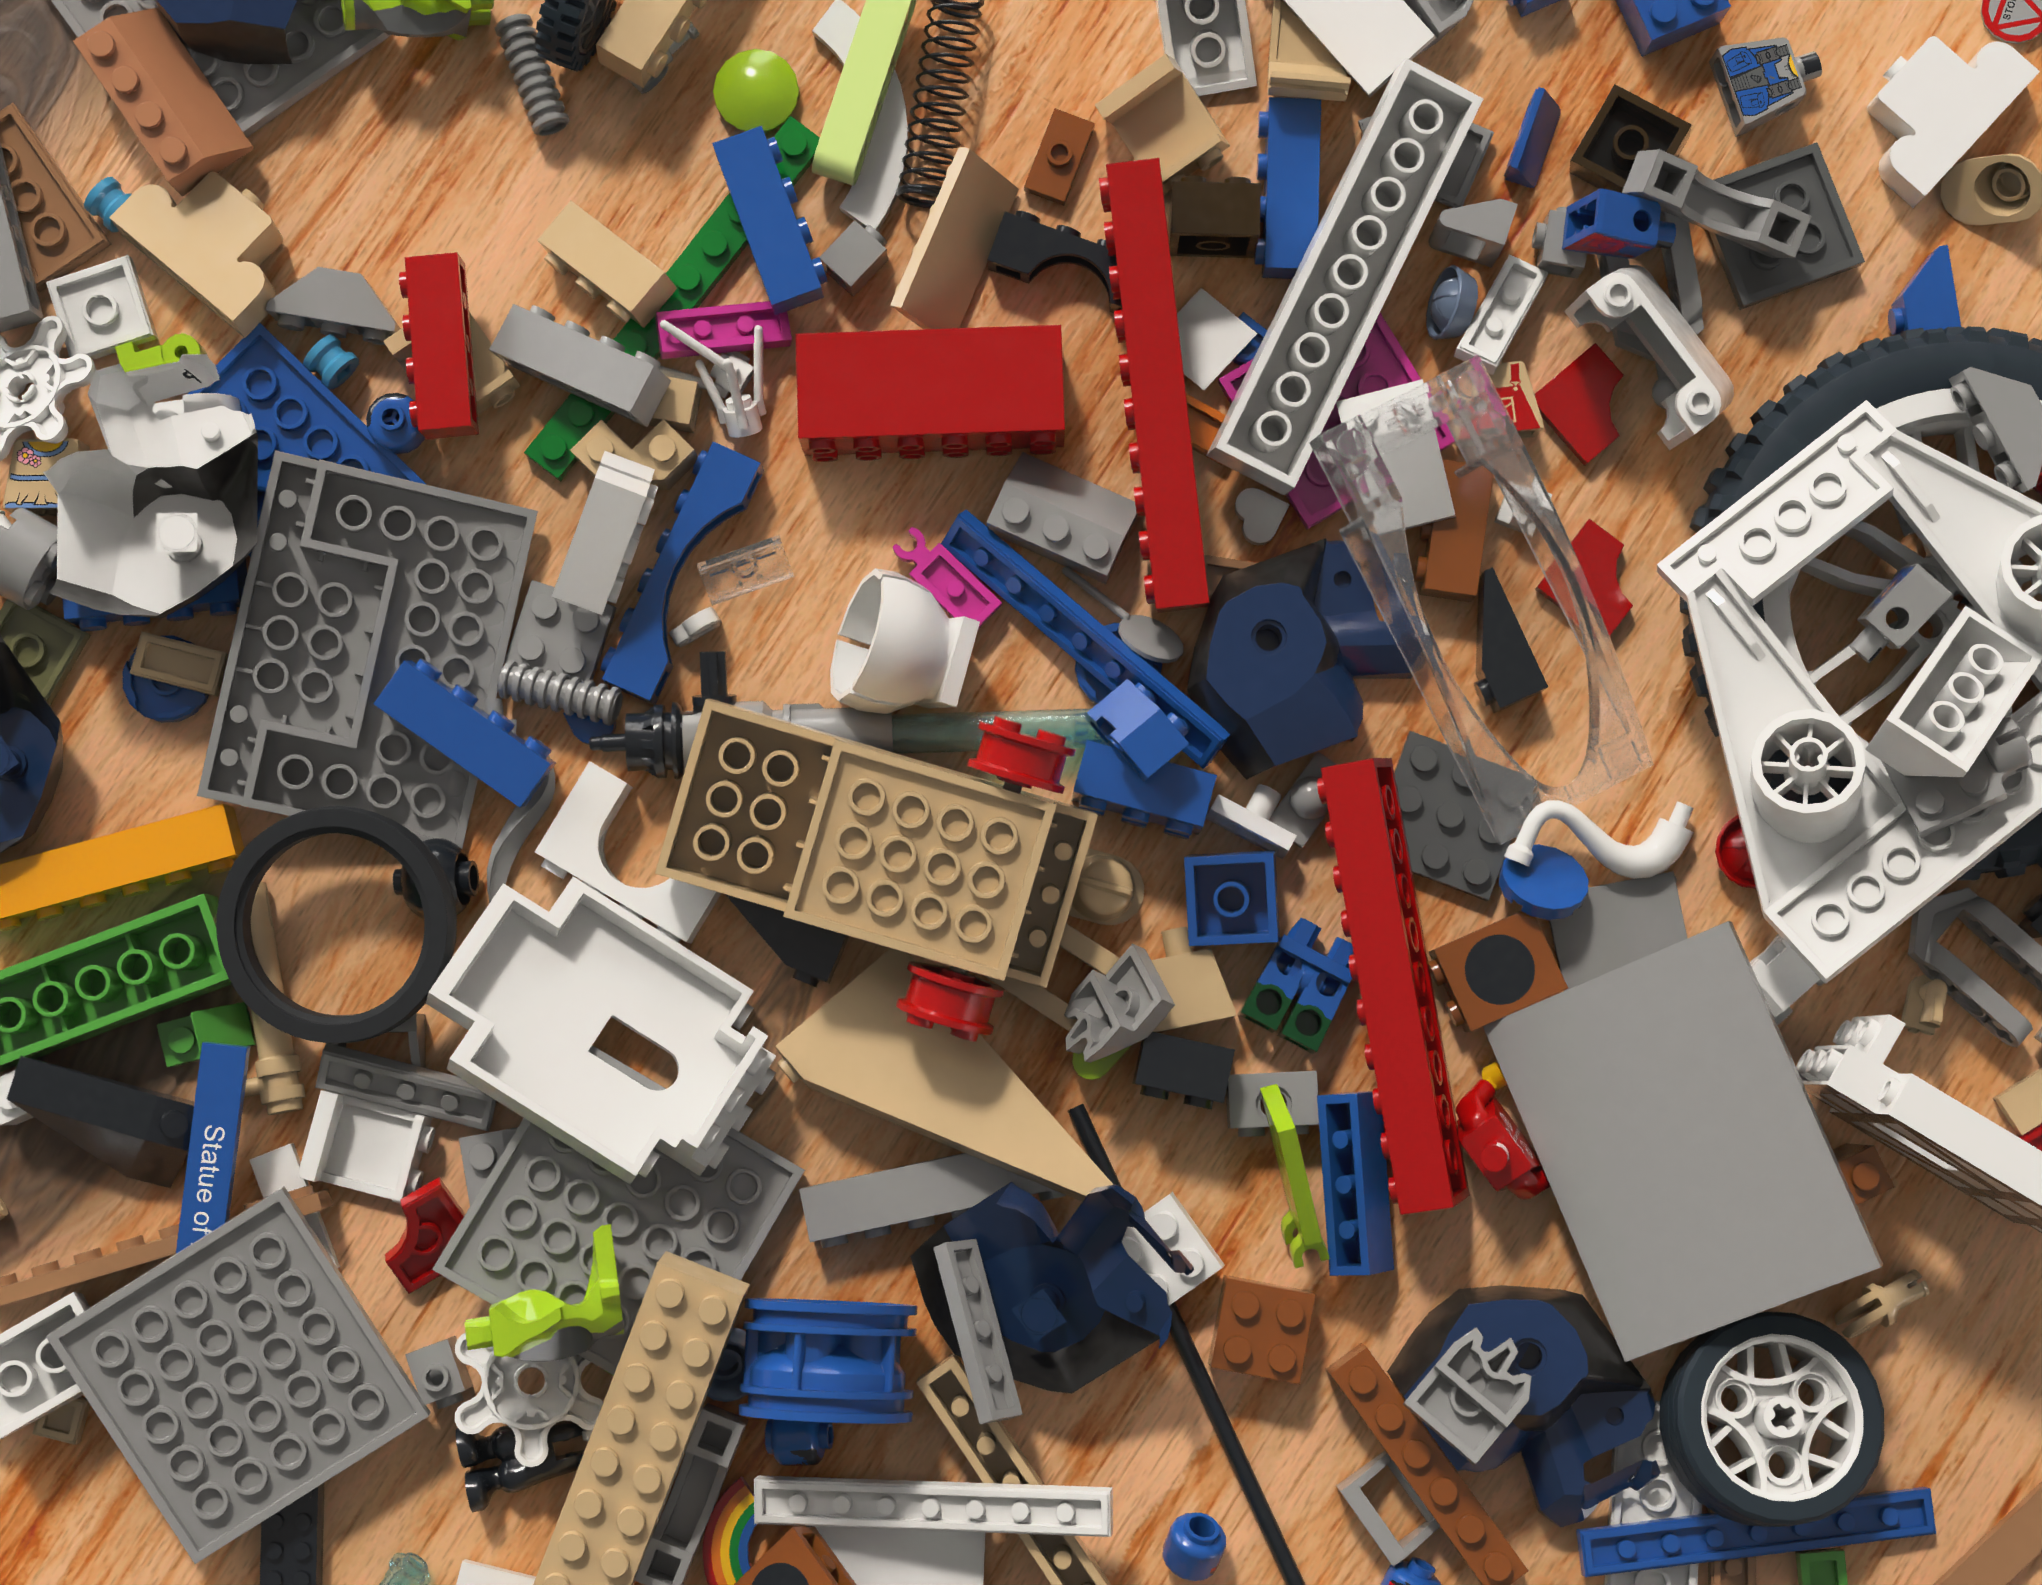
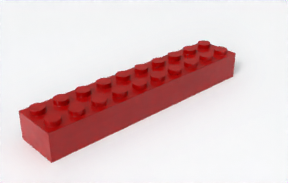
M1159 158L1106 164L1107 177L1099 178L1103 211L1104 213L1111 212L1112 221L1104 222L1108 256L1116 255L1117 266H1109L1113 300L1121 299L1122 310L1114 311V320L1118 343L1126 342L1127 354L1119 355L1121 380L1123 387L1131 386L1132 398L1124 399V409L1128 430L1136 429L1137 442L1129 443V453L1133 474L1141 473L1142 481L1141 487H1134V498L1138 517H1146L1147 531H1139L1141 558L1143 561L1150 560L1152 575L1144 576L1146 602L1148 604H1155L1158 613L1206 608L1210 604Z
M1371 758L1322 767V778H1318L1317 788L1321 803L1328 806L1330 822L1325 824L1326 839L1331 849L1335 848L1338 866L1333 867L1334 884L1338 893L1343 892L1346 910L1341 911V924L1345 936L1351 937L1354 954L1349 956V969L1353 981H1359L1362 999L1357 1000V1013L1360 1024L1362 1026L1367 1025L1370 1043L1365 1044V1058L1369 1070H1375L1378 1088H1373L1374 1108L1377 1115H1383L1385 1132L1381 1133L1380 1139L1383 1156L1385 1159H1390L1393 1177H1389L1388 1181L1390 1198L1393 1204L1399 1205L1400 1215L1453 1208L1470 1196L1461 1143L1458 1137V1126L1392 758Z

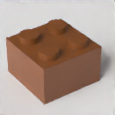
M1224 1275L1208 1364L1211 1368L1300 1385L1316 1295L1307 1290Z

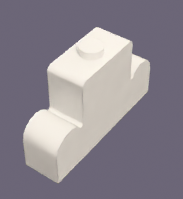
M1935 36L1928 38L1908 61L1900 56L1883 75L1889 82L1867 106L1868 113L1898 139L1879 161L1878 170L1881 179L1914 208L2040 71L2013 47L2004 42L1997 41L1988 43L1981 48L1968 64Z

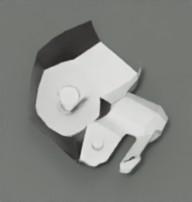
M183 354L178 362L125 372L121 364L95 371L87 394L108 449L75 452L59 459L49 470L43 472L58 493L57 580L54 587L46 593L95 610L118 615L164 618L198 600L224 582L242 564L257 544L258 434L252 414L233 411L221 405L159 420L152 411L156 401L209 387L215 381L220 380L216 366L208 358L207 354ZM162 479L172 487L162 488L155 483Z

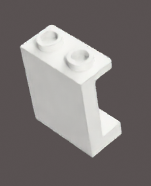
M321 1090L297 1177L313 1182L323 1181L392 1199V1202L401 1204L400 1199L421 1188L424 1172L418 1170L422 1153L428 1154L433 1144L435 1128L430 1127L432 1117Z

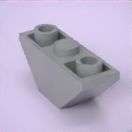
M317 267L269 300L266 306V311L278 321V326L293 331H303L304 326L321 328L320 333L324 335L334 334L337 338H346L347 333L363 335V340L366 342L385 345L383 341L401 329L371 285L359 273Z
M1969 367L1949 378L1948 380L1952 385L1951 396L1960 410L1966 411L1974 425L1972 433L1977 444L1983 450L1988 451L1996 465L1994 467V474L1997 481L2019 493L2035 487L2042 467V403L2032 385L1973 367Z

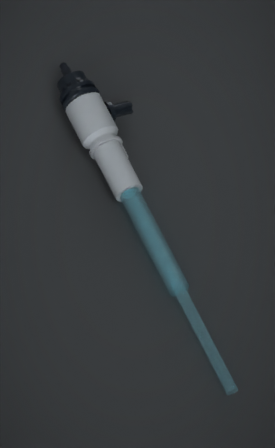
M726 651L699 652L701 695L692 696L693 711L683 712V708L677 702L672 703L671 712H666L664 704L654 705L644 713H626L625 734H603L601 736H592L589 739L591 750H602L603 752L626 751L628 771H647L657 778H667L668 770H673L674 778L681 779L685 772L705 700L710 698L897 754L978 751L984 733L978 728L979 722L993 724L995 716L1021 723L1022 728L1020 732L1036 737L1038 729L1065 736L1064 746L1070 748H1085L1087 740L1106 745L1083 718L1090 709L892 715V712L880 714L858 711L854 708H823L819 703L783 704V710H772L764 701L737 702V695L728 694Z

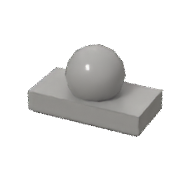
M1319 751L1316 752L1269 819L1270 822L1297 835L1293 843L1300 848H1303L1328 813L1327 804L1323 805L1320 801L1317 780L1322 778V767L1337 764Z

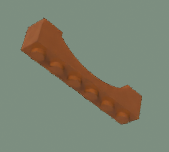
M1360 1343L1326 1368L1329 1375L1406 1478L1480 1584L1511 1585L1526 1574L1529 1570L1418 1417L1403 1405L1405 1399L1368 1348Z

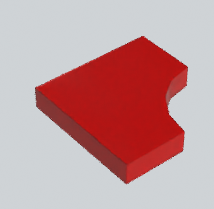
M1596 343L1534 394L1541 417L1584 466L1620 436L1611 420L1609 404L1614 387L1624 374Z
M1588 519L1535 590L1605 642L1633 607L1632 603L1621 592L1616 578L1617 559L1624 544L1591 519Z
M440 1177L400 1199L401 1207L406 1217L405 1230L398 1244L385 1254V1261L408 1294L441 1276L432 1269L465 1216L464 1211Z

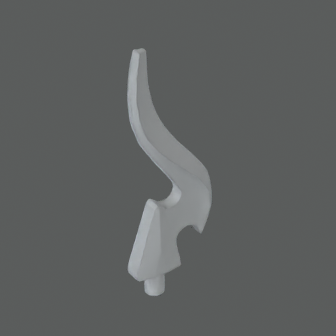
M502 698L485 699V712L490 715L495 710L504 716ZM510 719L515 724L512 732L516 734L517 719ZM554 767L528 804L521 808L516 805L492 846L487 866L489 903L502 884H506L516 855L551 803L555 791Z

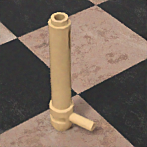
M260 882L251 913L252 941L255 953L265 974L284 994L267 885L264 882ZM251 1009L259 1060L255 1062L257 1077L246 1080L244 1097L260 1094L261 1104L267 1106L268 1115L303 1109L302 1098L306 1097L304 1084H299L297 1072L301 1071L299 1055L294 1054L291 1035L268 1024Z

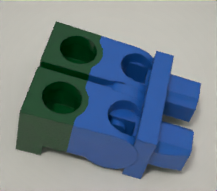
M1300 918L1291 928L1288 935L1284 934L1279 939L1237 1015L1273 1033L1277 1031L1294 996L1297 995L1298 998L1277 1036L1314 1054L1318 1051L1352 980L1349 969V956L1353 955L1354 952L1352 943L1339 937L1335 938L1327 956L1311 949L1322 928L1304 918Z

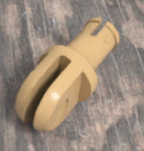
M1913 1269L1908 1274L1885 1287L1872 1283L1863 1288L1862 1297L1849 1303L1835 1314L1836 1325H1841L1870 1310V1313L1851 1323L1841 1333L1847 1338H1854L1878 1324L1889 1327L1896 1323L1898 1310L1921 1297L1929 1295L1926 1281L1924 1280L1917 1284L1916 1280L1920 1279L1922 1275Z

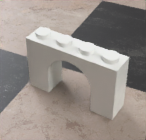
M589 761L535 850L536 854L545 858L541 866L562 879L569 872L603 896L606 894L620 903L619 906L641 920L645 917L658 925L657 930L679 943L682 939L691 944L721 893L671 878L659 885L648 888H635L619 881L611 872L606 862L604 841L609 826L633 787Z

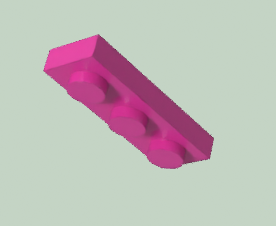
M770 301L656 312L655 316L661 359L700 355L662 329L660 322L663 320L679 328L716 354L754 350V328L757 325L763 328V349L790 347L792 342L787 311L775 315Z

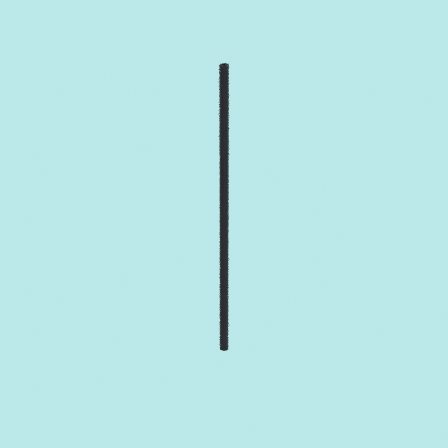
M1084 1104L1068 1110L1087 1155L1114 1185L1116 1184L1122 1188ZM1174 1302L1169 1306L1172 1311L1170 1334L1286 1585H1306L1180 1311Z

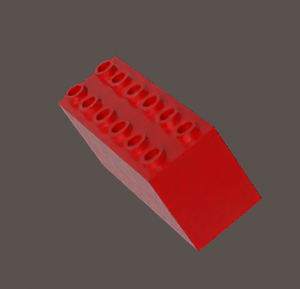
M1061 325L796 334L798 439L804 455L812 456L813 461L833 462L838 460V455L856 454L857 460L872 461L881 459L882 453H899V457L902 459H920L925 457V452L943 451L944 457L960 458L968 456L969 450H986V455L1007 456L1012 454V449L1030 448L1031 454L1047 455L1055 453L1058 447H1064L1065 418Z

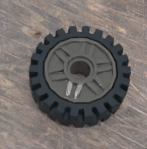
M545 0V3L541 4L539 14L542 16L537 21L536 26L538 32L535 36V43L537 44L535 49L538 56L559 66L577 72L578 70L581 71L584 65H588L591 56H594L597 52L596 43L604 33L605 28L610 24V15L612 11H615L617 2L615 0Z

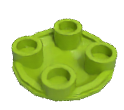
M760 49L739 52L725 61L716 75L713 89L716 108L726 122L741 131H748L762 126L765 134L787 121L795 109L800 96L796 74L787 61L771 51Z

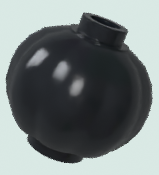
M444 838L425 840L423 842L438 859L451 885L458 915L469 904L471 896L477 895L479 888L477 865L475 861H469L464 850L452 841ZM403 866L401 869H395L393 874L395 894L403 895L411 911L424 919L420 895L412 878Z

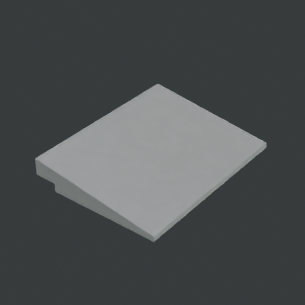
M275 450L257 528V544L252 550L197 796L287 816L326 806L361 808L398 822L422 841L444 838L463 848L478 778L373 703L404 660H412L417 664L421 658L442 672L439 680L451 689H454L456 684L474 694L479 699L475 705L485 712V699H496L498 678L504 665L538 511L319 459L318 461Z
M1731 921L1701 932L1483 1026L1625 1362L1882 1267L1883 1263Z

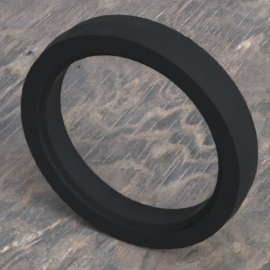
M326 806L298 812L278 821L265 829L244 848L231 867L221 890L216 917V933L221 960L229 980L243 1001L259 1017L280 1031L301 1039L323 1043H351L371 1039L393 1030L406 1022L426 1004L429 990L452 959L457 935V913L453 892L445 871L429 847L418 836L398 822L372 811L347 806ZM340 833L353 835L384 848L409 873L418 890L423 906L425 929L423 945L417 964L410 977L387 1001L360 1014H323L302 1007L290 1000L265 974L255 953L252 941V906L255 894L264 875L271 865L288 849L304 840L322 834Z

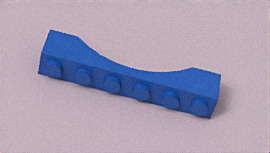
M712 442L708 452L702 450L698 455L692 471L693 474L697 475L690 491L684 489L681 492L674 508V513L678 514L673 528L672 530L666 528L660 536L656 546V552L660 554L653 569L647 568L643 573L637 591L642 593L635 609L629 607L626 610L619 626V631L623 632L617 648L610 647L600 668L601 671L605 672L602 678L605 683L612 687H619L621 691L652 705H656L673 669L668 647L667 617L670 596L678 574L690 553L707 534L727 519L747 509L764 473L760 462L716 442Z

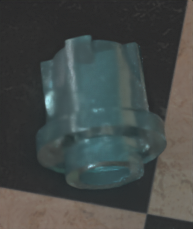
M396 1553L390 1559V1568L379 1585H428L430 1582L428 1565L417 1554Z

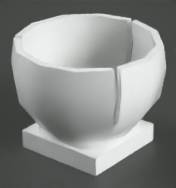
M875 568L859 584L848 604L838 632L840 636L871 646L869 649L836 640L830 668L831 694L839 702L858 711L888 714L913 704L928 709L957 707L980 621L965 616L948 618L932 593L924 586L898 572Z

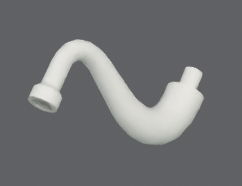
M1548 800L1537 805L1528 814L1515 843L1508 846L1504 856L1529 867L1534 856L1532 847L1541 827L1547 820L1555 818L1565 823L1592 855L1609 870L1632 879L1650 878L1666 871L1681 856L1694 833L1685 828L1694 808L1677 801L1669 821L1659 818L1652 834L1641 844L1631 846L1612 839L1573 805L1560 800Z

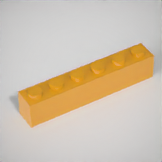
M219 804L0 864V932L21 927L20 919L34 915L37 916L38 921L64 915L63 908L79 904L80 909L103 905L107 903L106 896L122 892L123 897L144 894L150 891L148 884L165 880L166 886L188 882L193 879L192 872L208 869L209 874L230 870L234 861L244 850L234 807Z

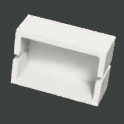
M604 451L551 597L600 615L603 614L607 601L616 604L625 575L634 557L641 532L647 522L658 490V486L650 484L655 469Z

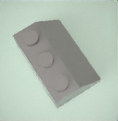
M1022 452L1006 479L986 524L998 537L1106 584L1137 517L1135 501Z

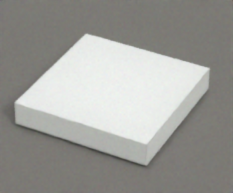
M129 255L46 282L56 316L63 321L67 330L65 344L70 358L77 354H85L92 360L116 353L115 346L131 341L137 346L158 339L133 259Z

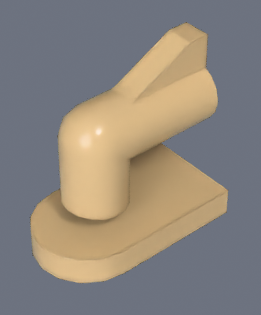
M1921 975L1910 982L1901 1021L1906 1024L1904 1027L1908 1028L1909 1032L1915 1034L1921 1032L1931 1036L1935 1034V1029L1940 1027L1948 992L1944 981L1941 979L1931 980L1926 975Z

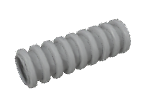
M515 14L502 19L496 25L495 31L497 36L501 37L499 41L501 47L506 49L504 52L506 60L511 61L509 68L511 73L515 74L513 77L515 84L520 86L518 89L519 95L525 98L522 102L526 110H530L527 116L529 121L533 122L532 130L534 134L542 136L554 134L564 129L570 119L568 114L563 113L565 106L562 101H559L561 96L559 90L554 88L556 85L555 79L549 76L551 74L550 66L545 64L546 59L539 57L536 52L535 36L537 32L535 28L531 27L533 24L531 16Z
M508 660L502 667L497 685L500 698L507 699L512 696L515 702H521L525 699V703L530 706L538 703L539 708L542 709L551 706V710L554 712H560L563 709L566 715L571 716L577 713L578 718L581 719L590 716L592 722H599L602 719L603 723L608 726L617 720L623 699L619 687H612L609 690L607 684L600 683L598 686H595L592 680H586L585 683H582L580 677H573L570 680L568 674L561 673L559 676H556V672L553 670H547L544 673L541 667H534L531 670L529 664L523 663L518 666L514 660Z

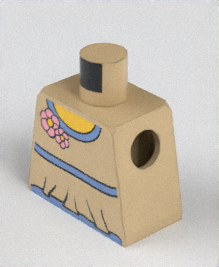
M66 437L63 441L56 444L44 442L40 439L16 440L5 489L3 508L13 513L16 509L23 507L38 516H57L58 493L43 472L49 470L63 457L79 451H90L89 447L78 439Z

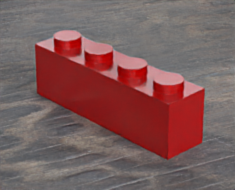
M458 252L405 257L406 271L399 273V285L402 297L408 298L409 314L403 315L402 323L405 340L411 341L412 357L406 358L409 384H415L416 401H410L409 403L411 424L413 428L418 427V431L427 440L479 435L465 262Z

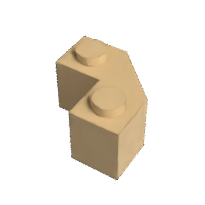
M664 419L633 449L600 420L570 450L575 458L594 477L598 471L604 451L655 469L650 484L658 486V490H670L694 466L698 457L695 450Z

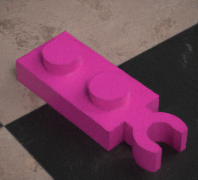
M911 527L908 532L917 541L916 548L913 551L907 552L898 544H895L893 546L895 555L903 562H913L916 565L909 573V576L915 582L928 589L939 605L952 618L965 616L980 621L979 630L1002 606V602L943 545L938 543L929 551L926 548L923 534L918 529Z

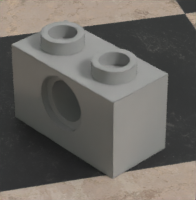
M1317 1071L1230 1075L1226 1090L1228 1128H1238V1137L1265 1136V1127H1269L1267 1117L1260 1107L1262 1098L1260 1088L1278 1084L1297 1134H1309V1125H1319Z

